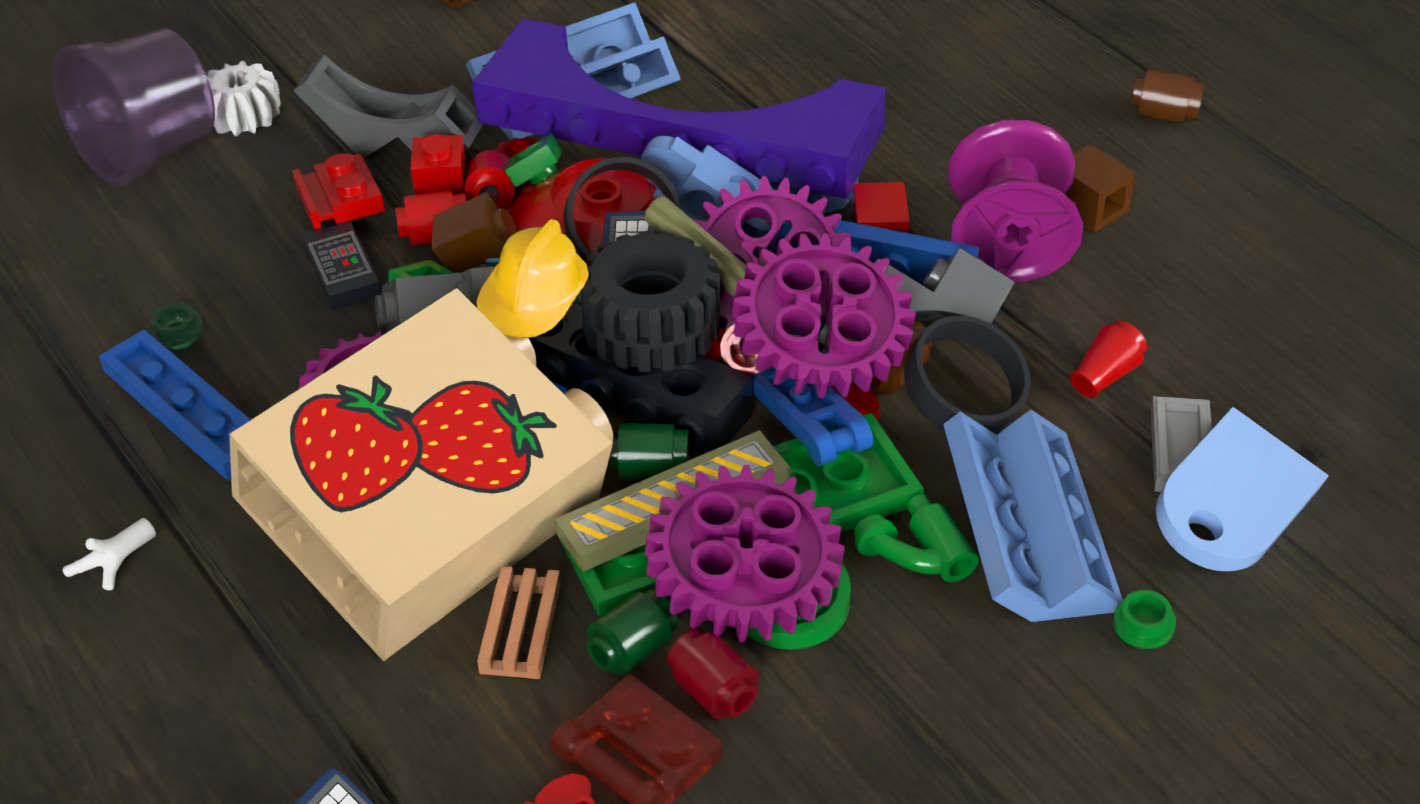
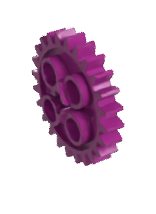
M762 176L758 191H751L748 183L744 179L740 180L739 196L734 198L730 192L722 188L720 189L722 203L720 208L706 201L703 203V211L708 221L692 219L745 265L748 262L758 264L762 249L772 250L777 234L786 222L790 223L792 228L784 240L791 246L799 242L800 234H805L812 245H819L823 233H828L831 246L839 247L846 237L851 238L850 233H834V230L841 223L842 216L840 213L824 217L827 198L823 197L810 204L808 202L810 186L808 185L802 187L796 195L789 193V178L782 180L778 191L770 189L767 176ZM752 218H760L770 225L771 230L761 238H752L743 232L742 226ZM820 276L821 293L818 304L821 306V321L825 322L828 279L825 276ZM720 285V323L722 321L727 323V330L736 321V318L732 317L735 297Z
M823 233L819 245H812L805 234H800L797 248H793L787 241L781 239L778 243L776 255L769 250L762 249L758 264L748 262L744 279H738L732 308V317L736 318L734 336L744 338L742 346L743 355L758 353L756 371L760 372L774 367L776 369L774 384L776 385L781 384L788 377L795 379L796 394H800L808 383L815 385L819 398H824L827 387L835 385L843 398L847 397L851 382H855L864 392L869 391L873 376L885 381L888 378L891 365L900 366L904 352L908 350L913 335L911 329L916 312L909 309L913 297L912 292L900 291L904 279L903 275L894 274L886 276L890 260L885 258L875 263L869 261L872 248L870 246L864 247L858 253L850 251L851 238L848 237L841 242L839 247L831 246L828 233ZM820 276H825L828 279L825 321L829 326L825 338L826 354H822L818 350V333L821 321V306L818 304L821 293ZM789 334L800 335L801 337H794ZM845 338L855 339L857 342L849 341Z
M744 464L741 470L740 477H732L728 469L722 465L719 466L718 480L711 481L707 475L699 471L696 472L694 489L687 484L678 482L675 488V499L664 496L660 499L659 514H651L649 534L646 535L645 556L648 557L647 576L656 578V596L671 595L670 612L673 615L689 608L691 610L690 627L693 629L701 625L706 619L714 622L713 634L717 637L723 634L727 626L735 627L739 642H745L749 628H758L761 636L765 641L771 640L774 624L778 623L785 631L792 634L795 632L797 616L813 622L816 617L817 606L828 607L833 588H838L845 550L844 546L839 544L840 525L829 524L832 511L830 506L814 508L816 491L809 490L797 495L795 493L797 478L791 477L782 485L774 483V469L771 468L763 474L761 479L753 478L752 470L746 464Z

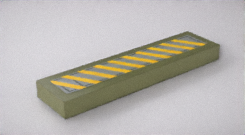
M759 430L555 518V531L582 572L645 545L646 535L649 534L651 514H659L662 496L675 499V488L678 482L687 484L694 489L696 472L701 471L711 481L718 480L719 466L724 465L732 477H740L741 470L744 464L750 466L753 478L761 479L769 468L774 469V483L780 485L789 479V465Z

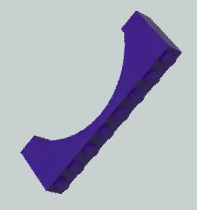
M522 19L472 82L479 123L541 136H547L552 133L556 139L642 156L648 143L655 137H679L700 152L709 145L759 179L762 176H767L769 183L780 185L784 178H789L791 188L801 189L808 185L810 186V192L847 199L885 129V87L844 79H837L834 86L803 98L764 108L742 111H681L638 102L601 85L575 62L568 50L565 26Z

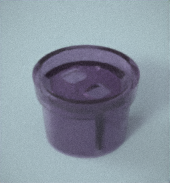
M159 28L105 43L99 40H88L61 47L54 56L52 65L53 90L57 107L68 135L88 166L100 178L112 185L123 186L149 172L154 167L156 161L206 137L213 129L215 103L206 72L189 44L179 34L170 29Z

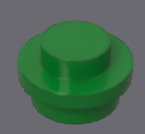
M1137 590L1128 594L1115 608L1113 627L1117 635L1126 643L1138 648L1152 649L1163 646L1171 640L1175 632L1176 617L1169 601L1164 596L1151 590Z

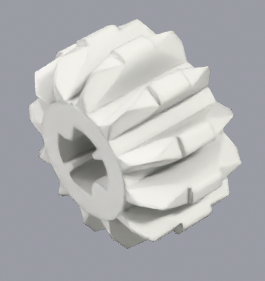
M241 61L238 65L230 66L225 63L224 69L208 71V78L199 82V97L201 101L199 105L202 116L206 119L207 125L215 127L217 133L232 131L235 137L242 131H250L255 134L257 127L271 126L272 118L280 114L279 106L281 102L277 81L274 79L272 72L264 70L262 64L256 63L247 66L245 61Z

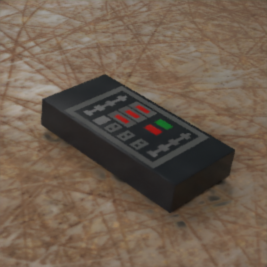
M350 221L301 234L305 251L332 310L381 295L379 280Z

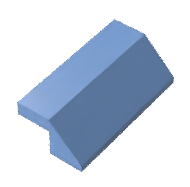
M635 2L566 26L568 50L575 62L601 85L620 95L632 99L681 80L664 36L652 41L650 40ZM496 51L471 59L466 63L472 81ZM500 127L510 140L516 137L522 139L535 135Z
M1031 409L997 435L960 411L945 422L943 426L992 600L1031 622L1114 613L1115 608L1123 599L1067 433Z

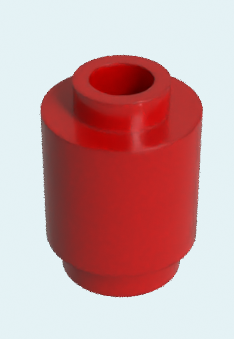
M489 150L477 154L470 161L464 189L467 201L486 192L499 209H507L510 206L515 195V185L505 172L510 160L507 155L499 151Z
M452 190L404 196L405 207L395 208L400 238L410 237L411 246L432 244L434 216L466 202L465 193L452 195Z

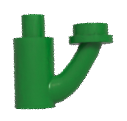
M925 494L913 496L906 505L907 510L912 516L909 528L923 549L897 540L898 531L895 525L890 520H886L882 515L876 514L864 518L856 525L853 532L855 547L861 555L867 557L880 555L914 572L940 574L942 579L949 583L958 582L968 577L979 563L977 554L945 507L939 503L932 504Z

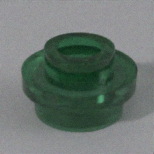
M169 302L161 305L153 312L149 325V334L167 349L180 350L197 341L202 335L204 327L201 316L189 304Z

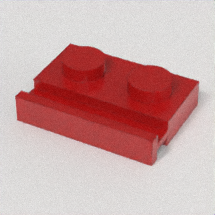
M337 154L331 156L324 163L313 165L315 172L301 175L299 169L292 170L296 190L314 230L322 228L320 221L334 218L336 224L385 212L382 194L361 154Z

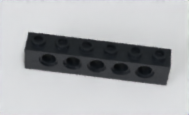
M481 264L478 268L489 267V266L484 265V264ZM573 302L564 317L551 330L529 338L536 355V367L550 381L564 386L567 390L573 388L580 389L590 395L599 406L633 419L636 423L675 424V430H689L690 447L710 452L729 444L752 417V376L700 354H696V361L687 365L682 363L676 364L675 369L662 371L661 368H653L651 372H639L637 367H630L628 369L617 367L615 360L604 361L598 356L597 349H591L587 344L586 335H584L582 305Z

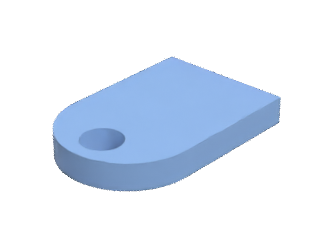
M1232 407L1168 478L1157 500V521L1169 544L1189 561L1211 570H1241L1256 563L1316 494L1329 475ZM1197 523L1207 527L1214 535L1215 540L1206 541L1198 538L1190 530L1189 524Z

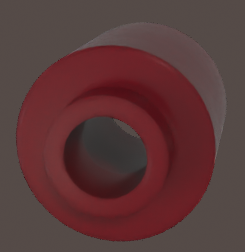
M700 628L692 629L682 635L671 648L667 662L673 670L674 680L714 718L725 719L730 716H740L756 700L759 682L758 671L721 637L714 635L713 632L706 633Z

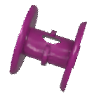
M1001 120L979 127L961 140L949 159L948 167L949 184L956 199L963 204L953 220L951 242L979 247L978 259L1014 282H1026L1050 275L1068 263L1081 245L1084 225L1075 203L1065 195L1073 183L1076 163L1069 143L1053 128L1031 120Z

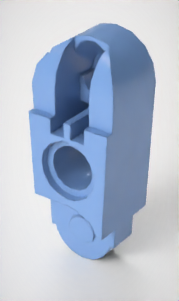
M658 136L653 138L648 143L640 159L655 166L666 175L677 191L682 211L691 219L707 222L708 218L703 211V203L706 201L720 208L722 206L720 189H726L735 198L740 195V180L744 179L751 191L759 190L761 179L709 145L700 152L679 137ZM646 178V180H648L650 183L656 186L652 181ZM658 187L652 196L655 199L659 196H664ZM752 218L744 223L742 230L749 237L761 238L768 234L771 227L763 219Z

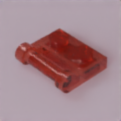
M630 673L577 720L569 719L562 723L550 741V749L566 762L575 760L629 802V804H672L723 757L721 740ZM600 737L655 778V780H642L594 742Z

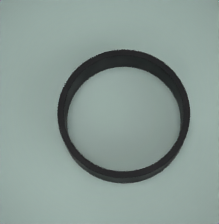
M614 157L592 165L581 174L566 200L563 222L566 236L574 244L576 254L584 262L592 252L580 240L573 222V203L580 187L593 176L605 171H632L652 181L665 197L681 209L677 191L663 172L640 159Z
M950 316L933 322L924 330L912 347L904 365L905 386L911 400L930 422L945 430L943 424L960 411L991 432L996 433L1003 429L1023 406L1030 390L1029 368L1018 346L1008 335L994 325L974 317ZM950 338L972 343L986 351L1001 366L1010 384L1011 404L1009 410L996 415H976L960 410L948 403L932 387L925 374L922 363L923 346L934 340Z

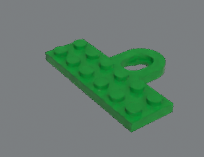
M872 413L863 415V417L867 420L872 431L873 446L857 453H853L850 449L837 454L835 461L827 464L815 465L807 447L797 438L773 446L789 465V478H797L795 493L800 495L809 490L816 491L814 508L830 506L832 511L829 524L840 525L841 533L855 528L861 520L870 515L877 514L887 517L907 510V502L913 496L924 493L923 486ZM560 540L598 617L634 592L644 593L649 589L655 590L656 578L647 576L648 557L645 556L646 544L582 572ZM843 563L841 565L838 588H833L830 604L828 607L817 606L816 617L813 622L797 616L795 632L789 634L777 623L773 625L771 640L765 641L758 628H749L748 637L768 647L794 650L815 646L836 634L845 623L850 609L851 584Z

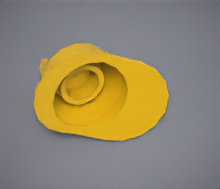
M550 219L544 227L523 229L510 236L502 249L499 263L480 290L476 300L477 309L506 337L515 339L530 338L551 330L564 317L586 284L589 276L587 265L576 254L575 246L571 240L561 233L558 221Z

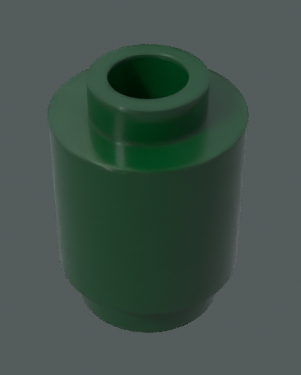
M620 423L618 435L613 434V445L608 460V468L618 469L619 480H645L689 461V430H675V424Z
M649 589L644 593L634 592L589 624L587 628L588 641L586 644L588 654L600 669L607 672L611 671L617 675H626L671 641L672 632L678 627L677 614L673 615L670 612V602L665 596L657 597L655 590Z

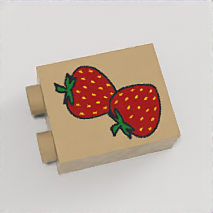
M456 288L230 433L232 497L373 651L385 661L499 576L501 566L512 567L556 534L555 518L599 500L613 445V431L606 414L590 395L576 388L570 389L563 394L536 367V355L529 338L515 339L506 337Z

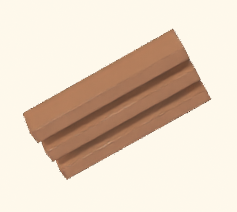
M501 566L477 659L479 674L540 679L561 588L560 571L548 570L546 577H537L536 569L524 568L523 575H514L513 567ZM512 592H518L503 659L496 660ZM533 593L542 594L527 662H517Z

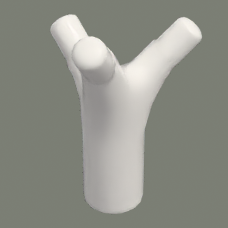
M141 518L110 539L99 540L89 538L85 544L86 548L94 551L63 567V572L65 576L71 577L101 566L104 569L102 587L105 590H113L116 572L123 560L130 553L156 536L155 529L147 519Z

